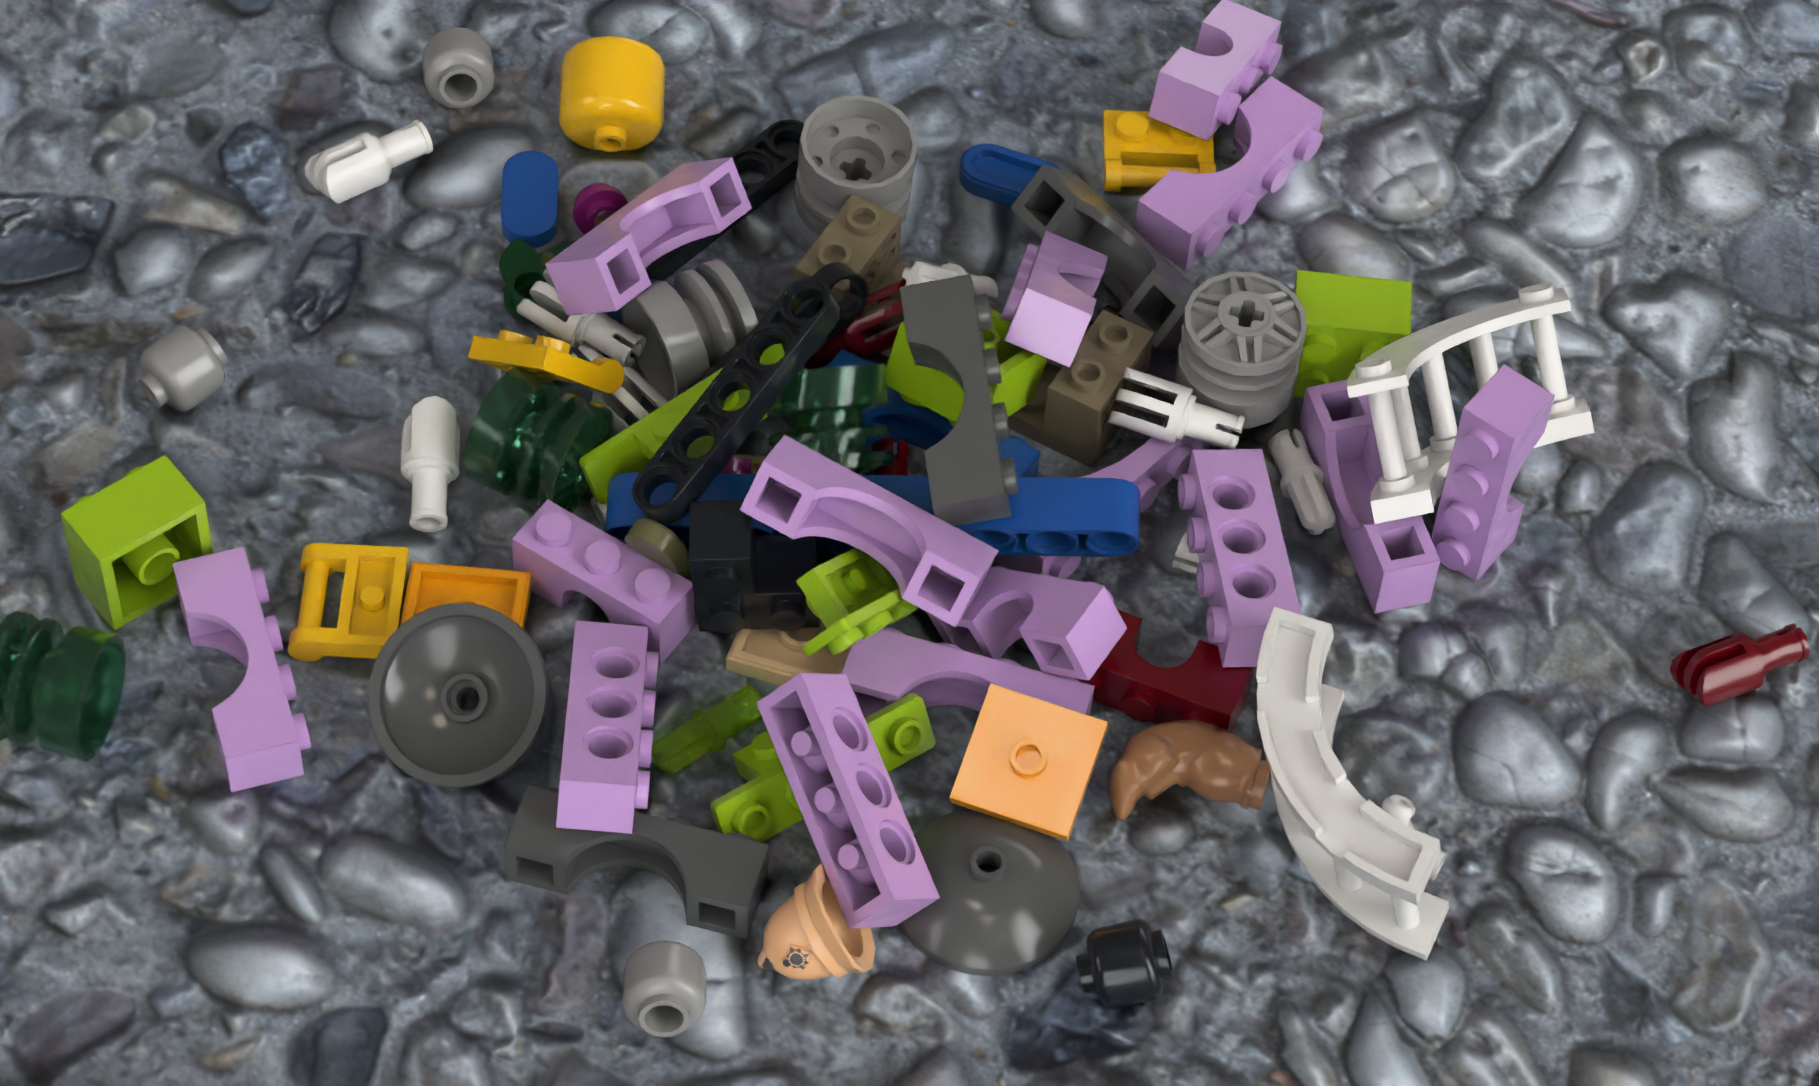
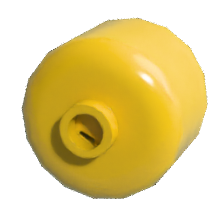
M619 36L593 37L580 41L571 47L564 55L560 72L558 119L564 134L579 146L606 152L642 148L656 139L664 121L665 66L661 56L645 43Z

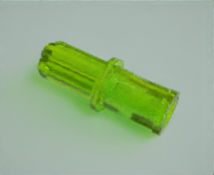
M745 684L740 687V690L706 710L699 707L694 710L690 721L652 744L651 753L656 765L660 770H664L668 774H674L711 750L718 753L724 750L728 739L757 721L763 720L756 704L762 699L759 693L751 685Z

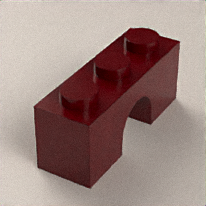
M1118 610L1127 630L1089 681L1077 679L1082 683L1095 686L1093 701L1123 711L1132 719L1140 722L1150 721L1155 724H1161L1177 720H1198L1233 731L1249 696L1255 667L1223 668L1218 646L1202 640L1198 641L1191 657L1179 666L1162 668L1151 665L1137 653L1142 618Z

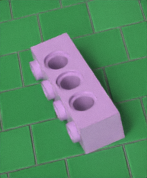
M1262 449L1192 450L1188 473L1180 474L1177 494L1180 509L1188 510L1190 518L1187 524L1189 552L1198 553L1199 563L1196 575L1198 595L1200 598H1207L1209 603L1206 617L1207 637L1210 643L1218 644L1223 668L1257 667L1263 634L1274 606L1302 615Z
M575 621L556 828L632 834L634 808L647 809L650 771L638 770V767L650 768L653 731L641 730V727L653 728L656 691L644 690V688L656 689L659 652L647 651L648 626Z
M799 673L759 700L756 704L849 929L896 926L940 898L847 675Z

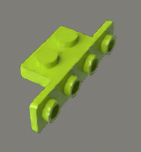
M774 344L768 347L760 358V364L771 365L783 358L785 352L782 344ZM723 368L580 458L579 464L591 492L600 504L607 503L609 480L622 473L641 472ZM794 379L790 382L787 388L794 383ZM743 389L733 392L727 397L723 410L736 411L742 408L748 402L751 391ZM767 413L764 415L761 421L768 417ZM702 436L695 439L687 450V457L698 458L705 455L712 447L714 437Z
M853 548L811 569L796 580L806 596L808 607L816 617L821 619L827 628L801 647L807 658L825 648L829 649L832 656H836L860 639L865 640L890 623L894 624L919 608L901 598L896 580L882 564L857 548Z
M910 693L865 718L887 772L930 750L936 744L923 698L916 693ZM768 731L759 734L752 740L750 745L732 754L738 774L748 782L711 802L710 809L718 832L724 834L742 833L761 843L804 819Z

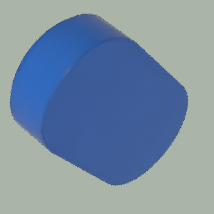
M978 144L967 149L961 156L959 180L962 187L970 194L1011 207L1043 164L1060 168L1048 161L998 145Z
M520 152L509 158L503 167L502 233L510 243L515 239H519L533 248L544 246L555 237L558 230V166L550 156L542 152Z

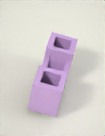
M1221 0L1202 21L1195 52L1181 46L1159 71L1148 116L1208 141L1222 123L1229 125L1233 121L1243 98L1247 99L1257 89L1261 76L1264 73L1271 75L1275 70L1283 48L1281 44L1276 43L1282 21L1233 1Z
M548 499L512 538L514 571L531 572V591L562 609L577 592H580L601 607L610 623L648 626L647 651L659 652V666L695 626V599L691 581L628 548L627 544Z
M990 566L977 594L956 628L928 613L944 643L954 644L967 652L998 659L1001 658L1010 645L1023 637L1042 672L1088 681L1127 630L1114 604L1113 596L1104 585L1092 581L1081 582L1057 578L1048 574H1033L1009 570L1001 566Z

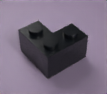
M744 500L690 502L689 567L700 632L717 631L729 634L738 632L741 629L795 631L800 628H820V619L808 607L806 596L796 582L797 579L808 571L820 565L817 536H806L797 539H791L786 535L756 536L754 518L740 511Z

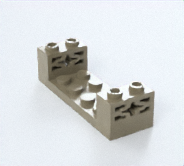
M852 194L795 267L794 282L802 278H810L819 269L834 262L847 264L864 278L869 287V295L904 279L902 278L904 269L906 267L912 268V266L899 260L902 216ZM848 279L841 280L831 289L838 302L847 295L850 281ZM901 297L867 312L866 315L868 316L887 306L901 302ZM996 305L991 308L1001 314L1004 310ZM1102 310L1082 338L1070 367L1047 359L1033 401L1008 417L1009 429L1093 468L1120 429V426L1108 423L1111 411L1129 415L1133 410L1132 407L1115 400L1118 390L1125 389L1142 395L1146 391V387L1125 380L1123 375L1126 367L1148 374L1154 333L1108 311ZM900 323L876 334V336L880 337L899 328ZM892 347L868 359L885 370ZM855 352L852 353L853 355H855V356H857V357H859V358H861V359L864 358L862 355H861V356H858Z

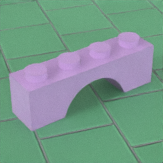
M1270 76L1238 106L1233 144L1241 154L1242 159L1225 170L1206 174L1188 173L1171 169L1138 200L1134 229L1162 256L1184 270H1187L1202 255L1205 257L1210 256L1221 243L1224 234L1235 223L1241 225L1248 220L1257 202L1266 193L1277 192L1285 183L1290 170L1301 160L1307 162L1316 154L1323 140L1320 126L1324 108Z
M728 157L681 164L548 261L545 265L566 315L619 310L652 285L645 269L648 265L682 245L722 232L751 210V204L733 158Z
M1045 231L1039 246L1028 243L1000 317L1010 322L1004 341L1070 367L1093 315L1096 299L1093 296L1105 271L1108 256L1049 231Z
M1505 364L1463 408L1431 535V540L1441 560L1440 562L1451 570L1459 571L1474 582L1485 573L1516 537L1524 504L1509 495L1522 465L1545 432L1555 396Z
M1347 380L1307 387L1298 430L1302 432L1305 438L1307 449L1314 464L1321 467L1324 472L1323 488L1334 511L1335 521L1374 614L1430 602L1441 560L1421 515L1379 524L1374 522L1370 496L1374 485L1383 476L1367 395L1349 398Z
M786 435L780 439L763 460L740 508V511L791 539L806 536L826 537L844 542L865 552L891 573L899 586L902 599L955 628L973 601L999 551Z
M244 547L172 563L178 598L191 645L224 651L236 658L247 670L243 681L236 691L222 703L212 708L217 742L231 793L304 775L301 750L311 748L310 737L303 712L291 714L288 701L297 699V693L289 663L277 665L274 652L283 650L276 616L264 617L260 605L270 602L262 568L250 569Z
M884 627L865 640L860 639L853 644L841 673L847 675L864 718L910 693H916L922 697L926 708L938 705H959L980 712L990 683L1090 716L1095 687L1082 683L1076 678L1053 675L1023 667L1010 659H993L964 651L954 644L934 643L908 636L891 627Z

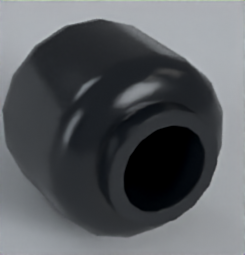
M1133 919L1092 930L1086 941L1087 954L1076 956L1084 992L1097 991L1101 1002L1109 1009H1118L1155 1000L1163 994L1165 981L1174 979L1170 954L1162 929L1152 931L1150 925L1143 919Z

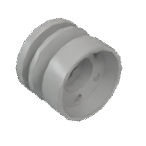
M852 95L836 97L817 106L805 120L799 144L794 199L798 215L812 232L820 236L852 194L902 216V223L905 221L911 197L918 141L914 126L903 112L882 99Z
M711 258L699 263L696 270L685 269L678 272L674 279V288L666 281L651 283L652 285L621 307L622 324L636 334H641L646 338V344L641 355L637 357L632 353L641 375L668 401L683 393L758 325L755 311L742 284L733 271L720 259Z
M1228 272L1207 279L1193 290L1184 309L1181 342L1178 346L1175 365V383L1193 388L1192 395L1197 396L1196 402L1237 416H1245L1244 429L1273 421L1287 409L1294 395L1299 373V360L1303 353V343L1307 333L1306 311L1296 294L1278 280L1256 272Z

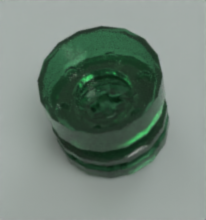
M885 364L800 370L767 412V414L775 416L793 417L794 429L769 436V446L776 445L786 435L858 475L866 474L885 465H894L892 450L866 452L865 438L891 435V428L888 425L863 422L864 410L888 403Z
M521 367L511 369L492 387L472 423L463 458L465 476L504 496L517 491L518 500L532 509L540 508L548 499L573 513L591 490L579 460L582 456L612 438L614 427L613 413L606 406L595 401L587 403L584 397L573 391L560 397L559 387L553 382Z
M18 610L8 614L0 624V741L8 737V740L15 745L24 747L34 742L38 736L40 747L47 753L83 762L94 758L106 741L121 700L126 667V652L123 640L115 634L83 626H76L70 629L64 636L62 625L54 619L44 618L39 621L34 615Z

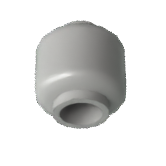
M452 27L441 30L432 36L424 47L422 56L423 78L427 92L437 103L448 108L464 109L476 106L487 98L494 86L495 69L490 45L481 34L469 28Z
M178 325L142 352L140 364L144 376L138 380V383L145 395L157 407L160 408L167 403L175 410L188 412L223 385L225 382L223 367L228 364V359L221 346L207 330L202 327L193 330L190 327Z
M673 941L650 942L636 949L627 959L623 972L622 1004L626 1017L635 1027L658 1037L675 1036L694 1027L702 1018L706 1006L707 973L703 959L694 949Z

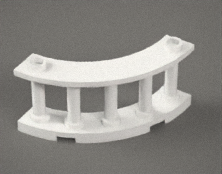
M1550 283L1524 287L1518 291L1519 298L1477 309L1411 333V335L1404 336L1386 345L1355 365L1347 379L1348 396L1353 398L1367 395L1383 476L1374 485L1370 496L1375 524L1434 512V505L1443 491L1444 478L1447 475L1458 431L1442 352L1469 340L1479 391L1498 371L1491 332L1530 321L1542 387L1555 395L1545 432L1534 448L1595 433L1591 411L1585 398L1574 399L1573 394L1567 393L1553 320L1554 314L1571 311L1570 301L1564 288L1554 290L1553 284ZM1420 366L1434 430V436L1429 439L1431 446L1421 451L1408 391L1409 379Z
M1274 606L1263 634L1257 661V720L1266 760L1271 771V784L1278 815L1289 844L1309 877L1344 915L1368 933L1391 946L1427 961L1449 909V901L1424 892L1441 852L1440 840L1400 822L1370 799L1366 801L1347 779L1345 770L1332 750L1337 716L1345 697L1344 690L1321 683L1326 657L1334 638L1332 624Z

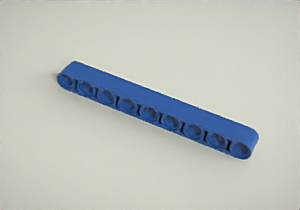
M640 472L622 473L609 480L605 532L625 544L624 538L635 521L640 518H647L635 503L632 495L633 483ZM719 473L697 501L744 500L756 474ZM860 475L935 516L928 476ZM1017 477L1019 493L1009 495L1011 517L955 526L999 550L997 555L1124 556L1131 554L1139 546L1140 491L1133 482L1118 478ZM669 482L659 485L650 496V504L661 505L668 502L676 492L677 484ZM690 511L680 520L664 525L684 542L688 551ZM754 518L756 536L784 535ZM817 536L818 553H845L855 548L838 540Z

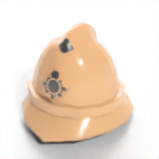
M822 862L818 864L807 881L794 888V895L783 903L768 920L764 928L763 947L758 956V966L760 968L775 970L789 979L807 981L832 975L840 978L849 972L866 973L873 967L876 948L871 928L849 929Z

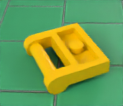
M1103 110L1102 159L1104 192H1121V187L1152 188L1171 169L1196 174L1216 172L1213 135L1208 141L1149 117V111Z
M500 330L497 339L473 336L468 354L469 359L529 381L550 383L555 380L574 383L597 392L614 393L621 387L624 380L623 367L616 359L598 357L592 361L583 360L570 355L571 344L558 339L537 335L536 342L533 344L534 339L506 330Z
M311 543L306 545L302 550L300 568L305 573L298 623L297 628L290 632L287 649L289 655L296 660L304 662H314L320 660L323 656L377 659L384 644L400 627L410 565L409 547ZM335 572L344 573L337 628L321 627L328 577L332 576Z

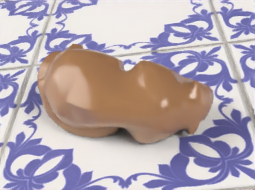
M1198 720L1166 722L1145 728L1132 735L1125 746L1123 754L1111 768L1109 780L1110 798L1115 817L1120 821H1125L1141 797L1146 795L1147 798L1153 799L1174 784H1178L1182 788L1190 787L1195 793L1210 801L1236 802L1243 809L1253 808L1260 810L1268 783L1270 768L1267 761L1261 760L1262 750L1237 733Z

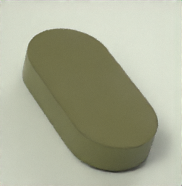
M648 518L637 519L624 538L628 548L692 582L689 552L684 542L670 529Z

